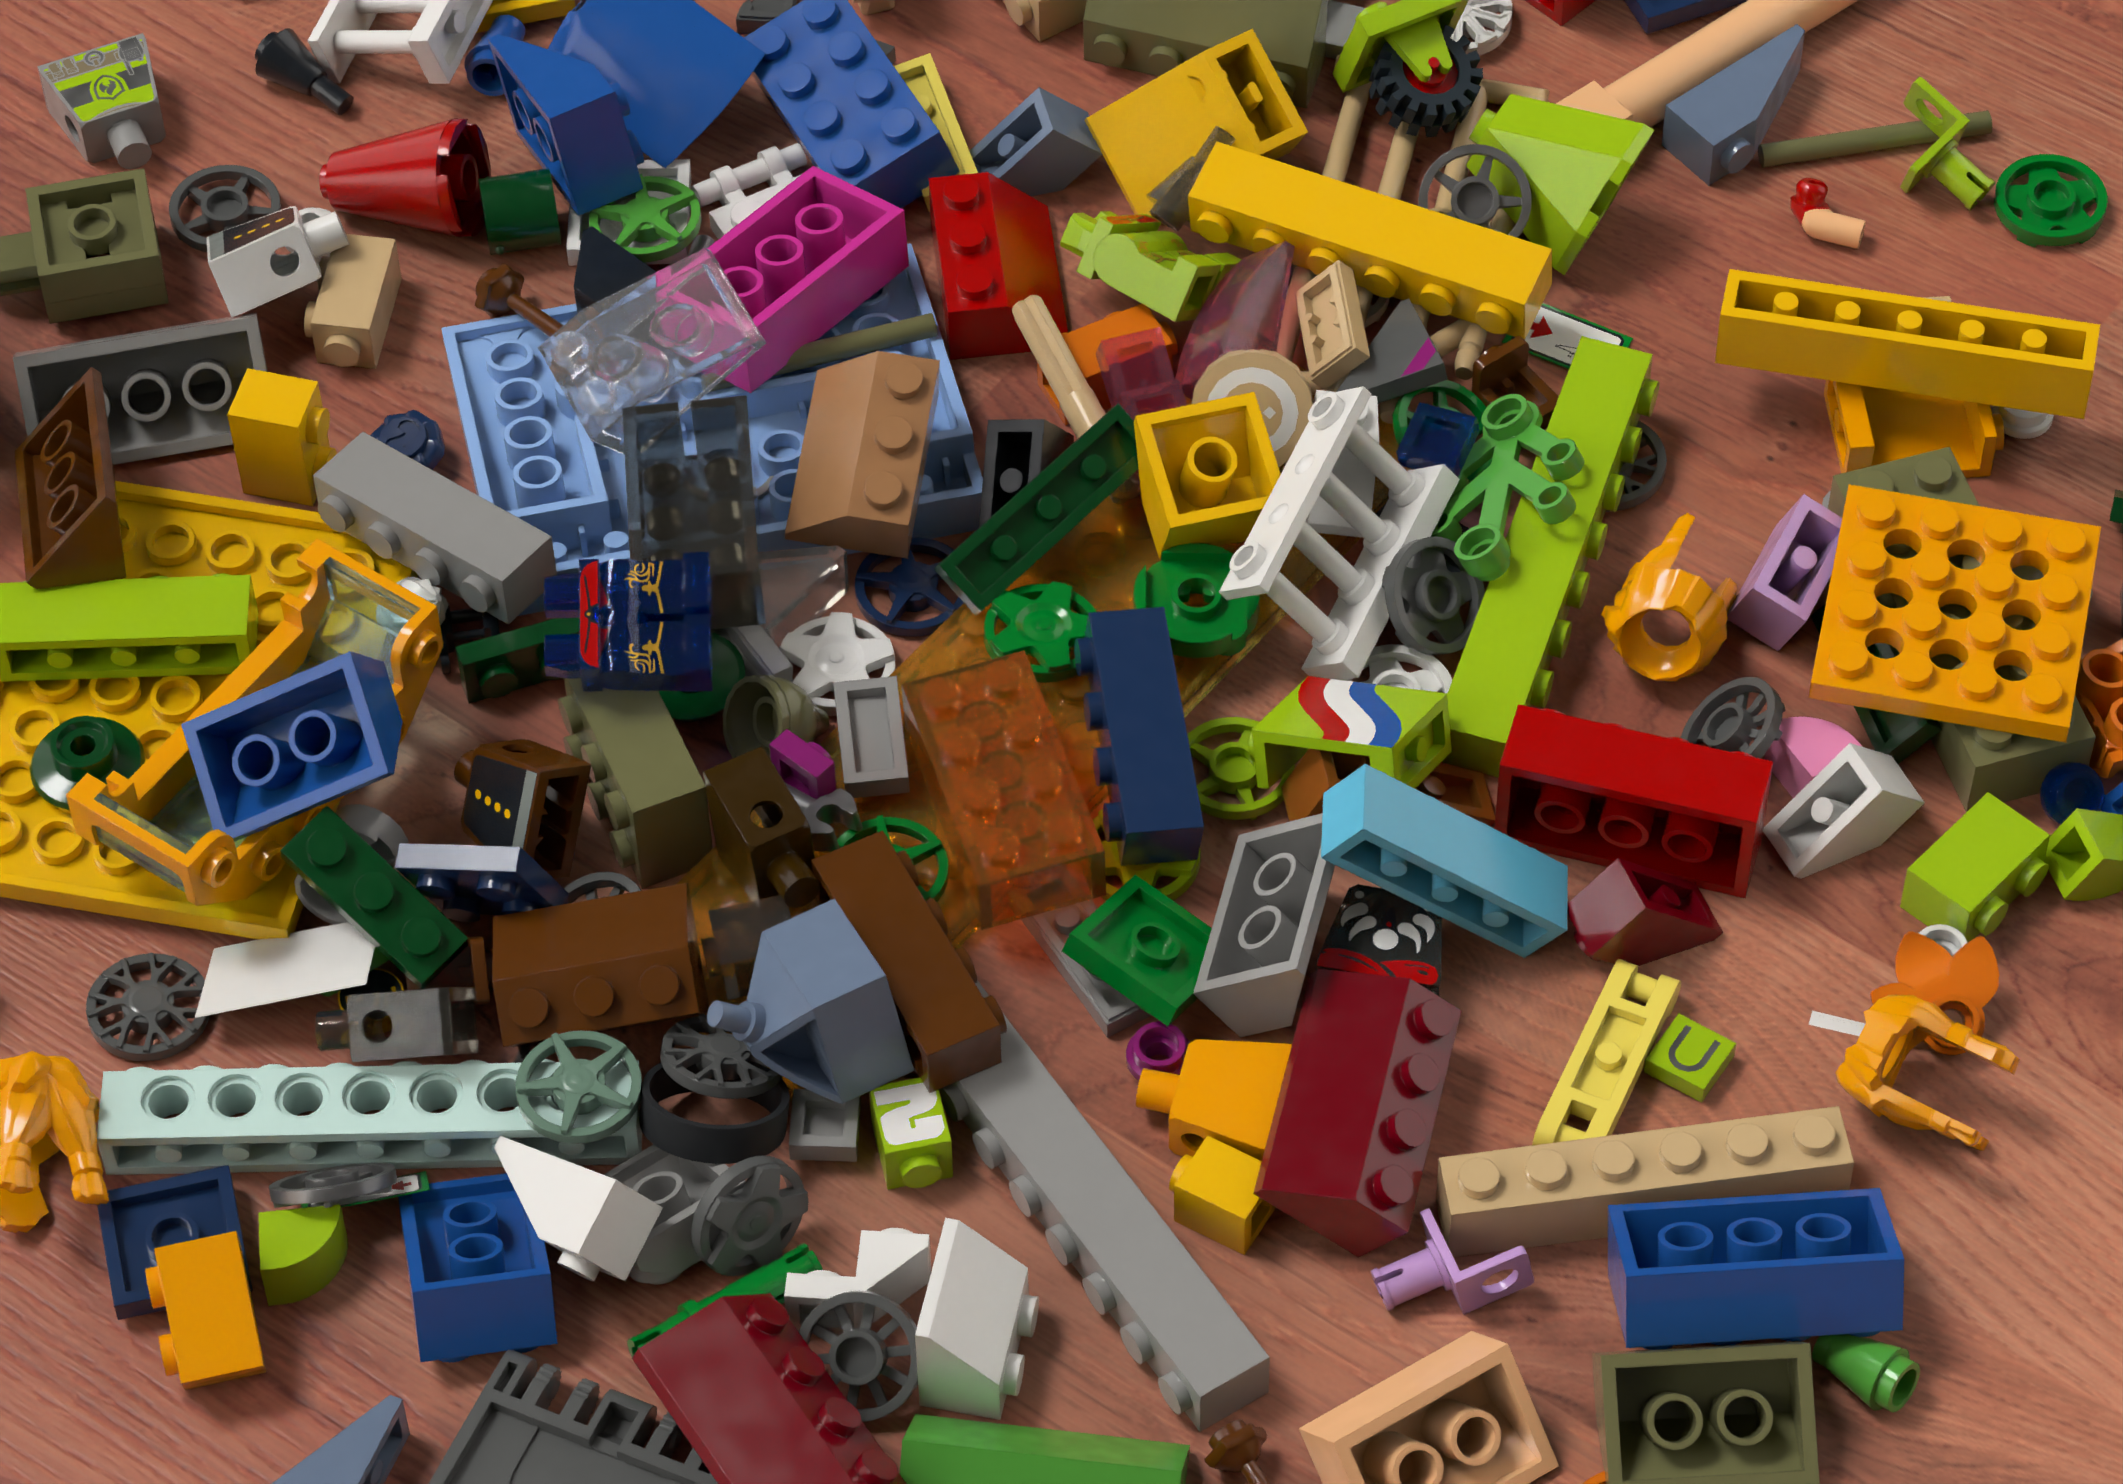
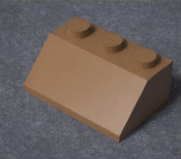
M876 351L817 370L787 519L786 540L908 559L939 395L940 360Z

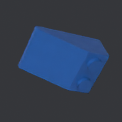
M501 34L488 38L517 135L543 169H550L553 183L578 216L644 189L637 165L644 163V156L634 133L631 130H626L623 117L630 114V107L617 81L609 84L592 63Z
M507 1173L429 1183L430 1190L398 1196L420 1362L435 1360L449 1363L458 1362L472 1355L507 1350L526 1353L539 1346L558 1344L551 1273L545 1242L538 1238Z

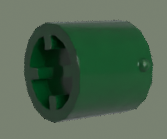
M549 168L492 177L487 176L478 179L490 255H502L508 252L561 245L558 214Z

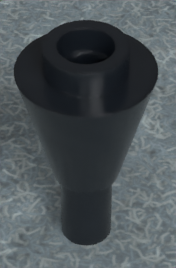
M287 28L279 33L271 32L258 45L255 52V59L257 60L255 71L257 76L307 96H314L338 115L344 114L351 107L354 99L353 96L327 77L325 70L293 29Z

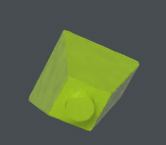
M1510 94L1497 114L1488 108L1485 110L1469 139L1476 144L1491 146L1505 152L1522 168L1530 185L1532 202L1529 219L1523 233L1532 243L1551 248L1552 267L1565 275L1610 207L1653 134L1654 129L1639 122ZM1472 155L1466 167L1474 176H1477L1486 156ZM1493 159L1489 181L1496 187L1498 194L1522 198L1520 186L1513 173L1504 164ZM1522 206L1502 208L1516 224L1520 217Z

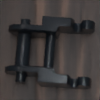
M448 605L445 620L440 625L443 639V648L440 653L443 674L451 673L449 653L455 650L454 642L488 638L500 634L498 618L487 612H478L473 608L450 611V606ZM483 620V629L453 632L452 624Z

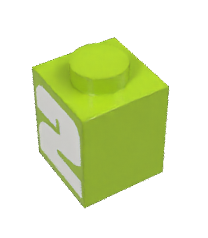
M921 1078L884 1084L869 1091L871 1124L887 1190L904 1186L922 1188L938 1180L953 1177L952 1141L939 1090L929 1093Z

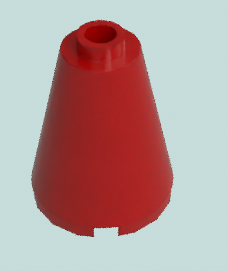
M454 118L333 152L329 157L328 163L324 164L320 170V190L322 196L325 199H329L331 206L336 211L454 237L476 236L485 224L478 179L487 176L491 177L487 144L477 124H466L468 119Z

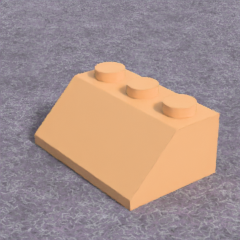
M1473 1331L1299 1428L1322 1484H1529L1559 1466L1509 1345Z

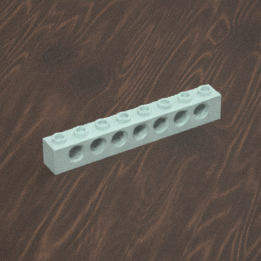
M544 1059L535 1068L529 1081L552 1077L555 1070L560 1066V1062ZM467 1060L459 1064L422 1065L417 1062L403 1061L384 1066H354L348 1063H333L326 1067H287L280 1064H268L260 1068L222 1069L216 1066L204 1065L190 1070H154L148 1067H133L126 1071H103L97 1143L106 1175L188 1174L229 1165L231 1173L313 1171L361 1163H388L394 1165L396 1169L503 1167L494 1149L499 1136L576 1165H620L642 1152V1131L639 1124L641 1101L633 1117L617 1132L594 1142L572 1144L558 1142L539 1134L523 1118L518 1107L515 1091L516 1076L521 1063H487L481 1060ZM619 1060L604 1074L606 1086L627 1098L631 1089V1077L625 1065ZM553 1096L527 1097L530 1105L538 1115L555 1125H562L563 1110L556 1105ZM601 1104L593 1112L577 1115L572 1128L588 1127L601 1123L613 1116L619 1109ZM506 1107H515V1109L506 1112L498 1111ZM437 1109H448L441 1113H430ZM371 1110H381L375 1114H364ZM315 1111L309 1115L297 1116L303 1112ZM238 1113H247L240 1117H231ZM180 1114L174 1118L164 1119L169 1115Z

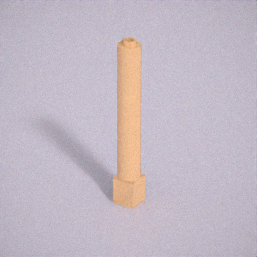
M1748 0L1608 86L1602 88L1596 81H1592L1556 104L1639 122L1653 127L1664 120L1665 108L1668 103L1786 30L1798 24L1806 33L1859 0Z

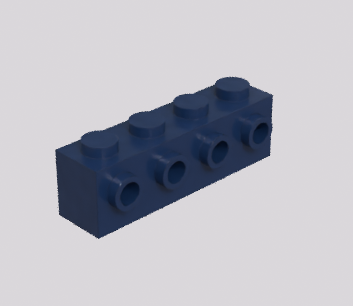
M1154 607L1089 612L1085 637L1075 639L1074 653L1077 674L1079 677L1088 676L1091 691L1084 694L1086 728L1088 731L1098 732L1100 747L1094 748L1093 751L1095 781L1097 786H1107L1110 803H1104L1103 827L1106 841L1117 842L1121 866L1197 860L1204 823L1165 608Z

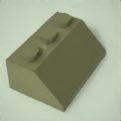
M1791 1341L1592 1353L1596 1423L1606 1484H1820L1810 1343Z

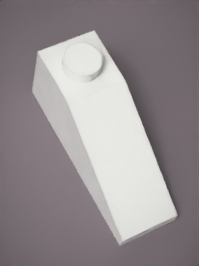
M499 1136L494 1149L538 1238L562 1251L557 1263L590 1281H595L599 1271L626 1281L663 1207L616 1179Z

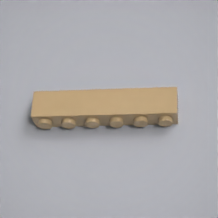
M1835 1106L1439 1157L1436 1205L1443 1237L1452 1256L1459 1257L1505 1251L1517 1246L1528 1248L1608 1237V1205L1849 1190L1854 1160L1840 1108Z

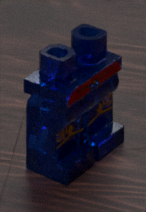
M709 552L683 553V559L639 562L629 559H617L599 563V559L579 560V573L544 577L546 618H579V634L545 635L544 665L546 676L568 679L581 678L583 692L603 691V688L634 691H713L712 582Z

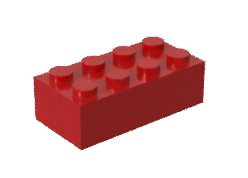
M1518 704L1499 765L1494 829L1540 852L1608 867L1617 858L1694 882L1701 889L1746 899L1763 836L1773 761L1756 758L1741 751L1729 752L1693 744L1679 737H1662L1635 731L1616 723H1600L1564 715L1554 709H1537Z

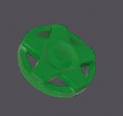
M2054 154L2032 155L2012 163L2000 175L1994 196V208L2000 221L2009 231L2017 236L2018 241L2032 247L2038 245L2065 246L2075 243L2083 244L2092 238L2101 226L2108 202L2106 188L2100 177L2092 169L2075 159ZM2057 171L2069 174L2078 180L2067 181L2061 178ZM2029 173L2027 184L2010 185L2018 177ZM2096 203V210L2089 217L2084 209Z
M1052 581L1050 584H1030L1014 588L1010 591L1005 590L992 601V605L986 614L983 634L984 644L991 659L1005 672L1017 678L1040 683L1064 681L1078 675L1075 658L1070 660L1069 649L1075 646V639L1085 637L1088 613L1097 611L1087 599L1074 592L1072 586L1061 582ZM1000 619L1007 627L995 636L994 628ZM1029 655L1036 658L1040 665L1029 664L1016 658Z

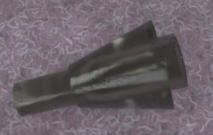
M1215 126L1195 157L1191 156L1146 195L1154 203L1149 213L1175 232H1179L1183 225L1190 228L1188 194L1216 141L1230 146L1235 141L1232 135L1218 126Z

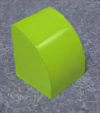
M2076 808L2050 836L2044 862L2049 865L2048 870L2064 900H2095L2123 890L2122 814Z
M340 1204L329 1208L317 1206L258 1212L260 1273L269 1306L293 1303L308 1298L333 1280L344 1263L348 1248V1238Z

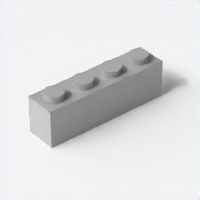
M365 432L360 433L313 475L318 500V512L321 519L330 528L337 532L350 534L369 545L379 556L385 559L392 558L415 571L421 579H429L432 585H440L463 598L471 608L478 612H487L510 624L558 579L552 536Z

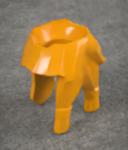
M1688 512L1676 520L1660 546L1652 549L1640 562H1636L1629 570L1622 589L1615 595L1614 606L1605 605L1601 614L1605 618V625L1608 629L1607 637L1614 644L1613 650L1623 658L1622 664L1655 681H1678L1683 677H1692L1701 672L1704 666L1709 665L1714 655L1717 654L1727 639V612L1736 600L1738 585L1730 577H1726L1715 592H1713L1712 588L1700 576L1681 569H1670L1695 520V517ZM1651 610H1674L1680 613L1689 623L1691 632L1689 640L1678 646H1665L1653 641L1644 631L1642 622L1644 614Z
M1888 995L1881 999L1879 998L1868 1010L1863 1012L1866 1024L1856 1044L1846 1049L1844 1062L1835 1072L1837 1082L1850 1096L1864 1104L1878 1117L1884 1115L1893 1123L1915 1130H1935L1949 1139H1958L1969 1147L1984 1151L1989 1140L1982 1137L1980 1132L1893 1089V1085L1902 1063L1910 1050L1930 1035L2015 1075L2020 1062L2019 1058L2006 1046L1975 1035L1971 1028L1958 1022H1953L1936 1004L1919 999L1914 995Z
M30 1051L16 1057L0 1059V1225L3 1231L27 1233L36 1226L43 1216L49 1213L39 1187V1165L59 1150L69 1160L73 1175L71 1190L75 1201L96 1205L109 1202L107 1188L102 1177L103 1168L97 1149L95 1124L99 1119V1098L90 1091L78 1067L64 1056H45Z

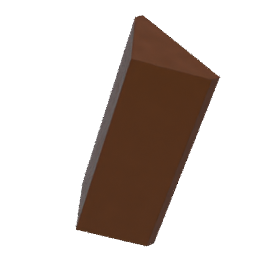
M91 367L14 451L26 583L35 589L126 578L102 375Z

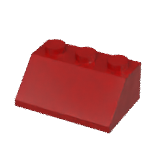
M989 172L928 178L931 231L950 360L1032 352L1012 313L1013 306L1030 295L1040 296L1060 333H1068L1048 206Z

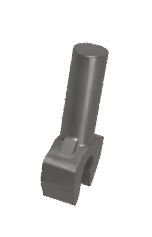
M785 783L808 821L814 851L830 852L839 849L834 829L829 825L831 823H842L847 828L855 831L862 830L863 827L858 810L850 793L839 788L816 800Z

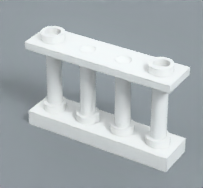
M330 0L317 25L314 27L308 43L319 64L327 73V77L334 83L341 82L355 54H413L429 83L449 84L493 0ZM378 13H422L412 30H369Z
M1364 386L1323 394L1312 405L1308 413L1309 422L1244 545L1231 558L1229 564L1231 570L1219 591L1227 600L1266 593L1313 637V647L1301 668L1306 674L1313 677L1337 680L1359 678L1389 619L1385 589L1381 587L1385 568L1390 565L1394 556L1403 546L1414 540L1431 537L1460 480L1445 464L1406 471L1357 423L1371 396V393ZM1344 446L1389 488V499L1380 517L1331 472ZM1318 496L1323 498L1364 537V548L1354 567L1306 522ZM1293 545L1339 587L1338 598L1329 616H1326L1279 572ZM1414 556L1409 561L1407 567L1413 568Z

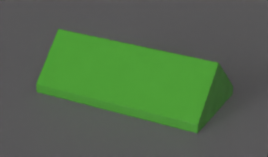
M915 1414L902 1439L899 1474L906 1484H1185L1190 1445Z

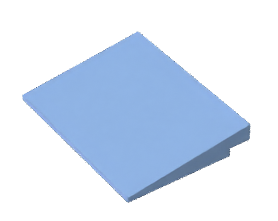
M909 243L907 244L909 266L818 340L928 313L933 314L938 333L936 337L879 350L940 360L939 395L912 537L933 539L976 531L979 528L983 477L974 452L973 432L912 244ZM576 304L542 310L571 331H578L575 323V315L577 314ZM519 314L441 328L476 494L552 536L558 579L518 616L580 605V576L584 567L594 561H598L599 601V575L604 582L609 599L644 593L641 590V586L647 584V582L632 580L631 585L633 588L629 586L630 580H624L628 577L635 578L632 575H628V573L634 574L638 580L648 578V574L640 577L630 572L634 571V566L637 564L639 566L636 567V572L639 575L644 574L648 570V562L654 564V577L652 575V566L650 565L649 578L651 583L654 584L659 562L664 561L659 586L661 588L696 577L699 582L862 552L786 540L785 530L817 370L863 355L773 376L752 393L737 386L703 393L697 375V370L702 368L660 347L659 336L619 360L612 356L610 363L595 374L589 375L580 366L578 360H575L562 350L561 345ZM746 451L749 453L751 458V467L749 472H747L748 466ZM669 468L676 470L678 473L671 477ZM770 476H774L769 483V493L758 500L756 489L762 486ZM686 484L697 492L708 495L709 507L697 504L693 497L682 492ZM729 500L744 501V506L726 509L722 508V503ZM642 563H643L644 566H645V569H644V571H643L642 573H639V572L642 571V567H643V566H642Z

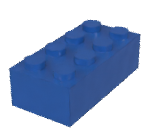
M803 0L744 37L766 53L752 72V75L797 143L801 145L813 166L901 209L923 195L921 190L929 186L928 178L952 176L960 172L941 133L848 0Z
M1880 1188L1608 1205V1278L1626 1348L1643 1347L1649 1350L1668 1349L1673 1345L1698 1343L1727 1346L1735 1345L1745 1340L1776 1338L1786 1341H1803L1811 1336L1838 1334L1870 1337L1880 1332L1903 1330L1905 1259Z

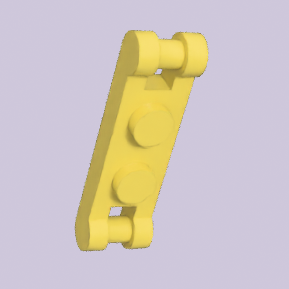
M1621 959L1616 961L1539 1121L1532 1145L1612 1135L1642 1072L1645 1059L1650 1054L1666 1018L1671 1015L1680 992L1681 981L1661 974L1659 979H1655L1638 973V965ZM1631 997L1647 1004L1642 1006L1627 999ZM1570 1114L1591 1121L1586 1132L1565 1125Z

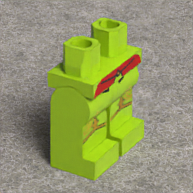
M1100 211L1095 218L1083 212L1073 213L1060 241V246L1082 257L1076 272L1091 280L1101 279L1107 285L1174 322L1198 320L1199 318L1225 317L1248 264L1247 262L1228 252L1197 255L1188 250L1183 239L1176 233L1166 230L1158 231L1161 221L1148 214L1118 216L1111 211Z

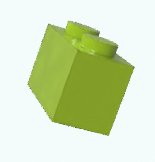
M1987 792L1907 869L1900 907L1926 926L1943 924L1957 929L1964 935L1967 943L1973 940L1979 933L1987 936L1999 926L2008 911L2009 904L2019 894L2025 897L2031 895L2044 880L2049 869V865L2044 861L2050 834Z

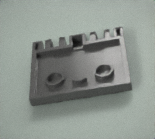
M507 1350L502 1356L429 1484H718L694 1448H692L684 1464L671 1459L675 1448L682 1439L683 1432L669 1412L660 1420L659 1426L655 1429L645 1448L643 1446L650 1436L656 1421L657 1407L610 1389L603 1397L589 1424L586 1425L596 1407L600 1393L599 1384L586 1378H582L581 1382L579 1381L560 1415L549 1411L548 1408L559 1390L562 1371L558 1367L544 1363L543 1366H540L539 1371L536 1372L537 1360L514 1350Z

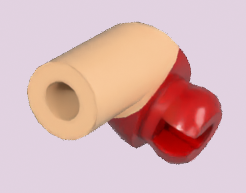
M1803 178L1796 184V195L1790 197V208L1806 234L1814 239L1859 249L1866 220L1832 212L1829 205L1825 202L1828 187L1824 182L1813 178Z

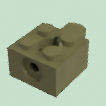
M144 168L25 188L31 231L0 237V297L42 289L50 324L169 303L155 217ZM109 254L106 256L91 258L96 255Z

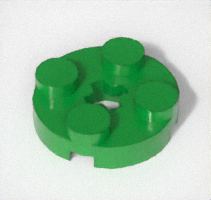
M1204 543L1177 545L1161 552V561L1153 564L1147 572L1145 565L1137 575L1133 591V609L1165 608L1173 655L1186 658L1235 655L1246 646L1247 636L1257 624L1260 594L1227 600L1219 593L1231 570L1229 564L1233 557V553L1222 547ZM1198 593L1203 594L1204 602L1210 604L1195 608L1184 603L1189 602L1190 594Z

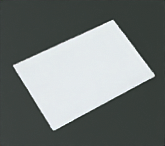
M344 922L293 932L289 938L258 939L214 948L195 1018L366 985L375 946L351 923Z

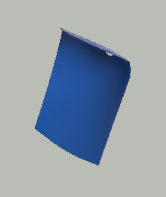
M580 0L577 6L568 12L548 47V50L594 64L609 84L614 81L620 84L630 107V114L623 117L626 130H631L634 133L642 152L664 168L669 166L720 115L766 54L693 0Z

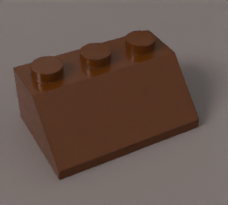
M689 883L493 917L492 983L503 1047H520L541 1043L550 1038L554 1033L561 1034L580 1030L600 1033L707 1014L709 1002Z

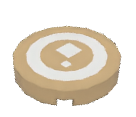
M1244 349L1228 352L1208 365L1195 385L1192 404L1255 392L1279 467L1289 460L1309 422L1308 413L1313 405L1310 384L1297 365L1277 352L1260 349V351L1254 349L1244 351Z

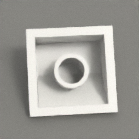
M945 1218L915 1333L919 1405L1000 1420L1006 1395L1018 1396L1020 1391L1025 1356L1017 1354L1021 1336L1032 1337L1034 1334L1039 1309V1297L1029 1295L1028 1268L956 1219Z

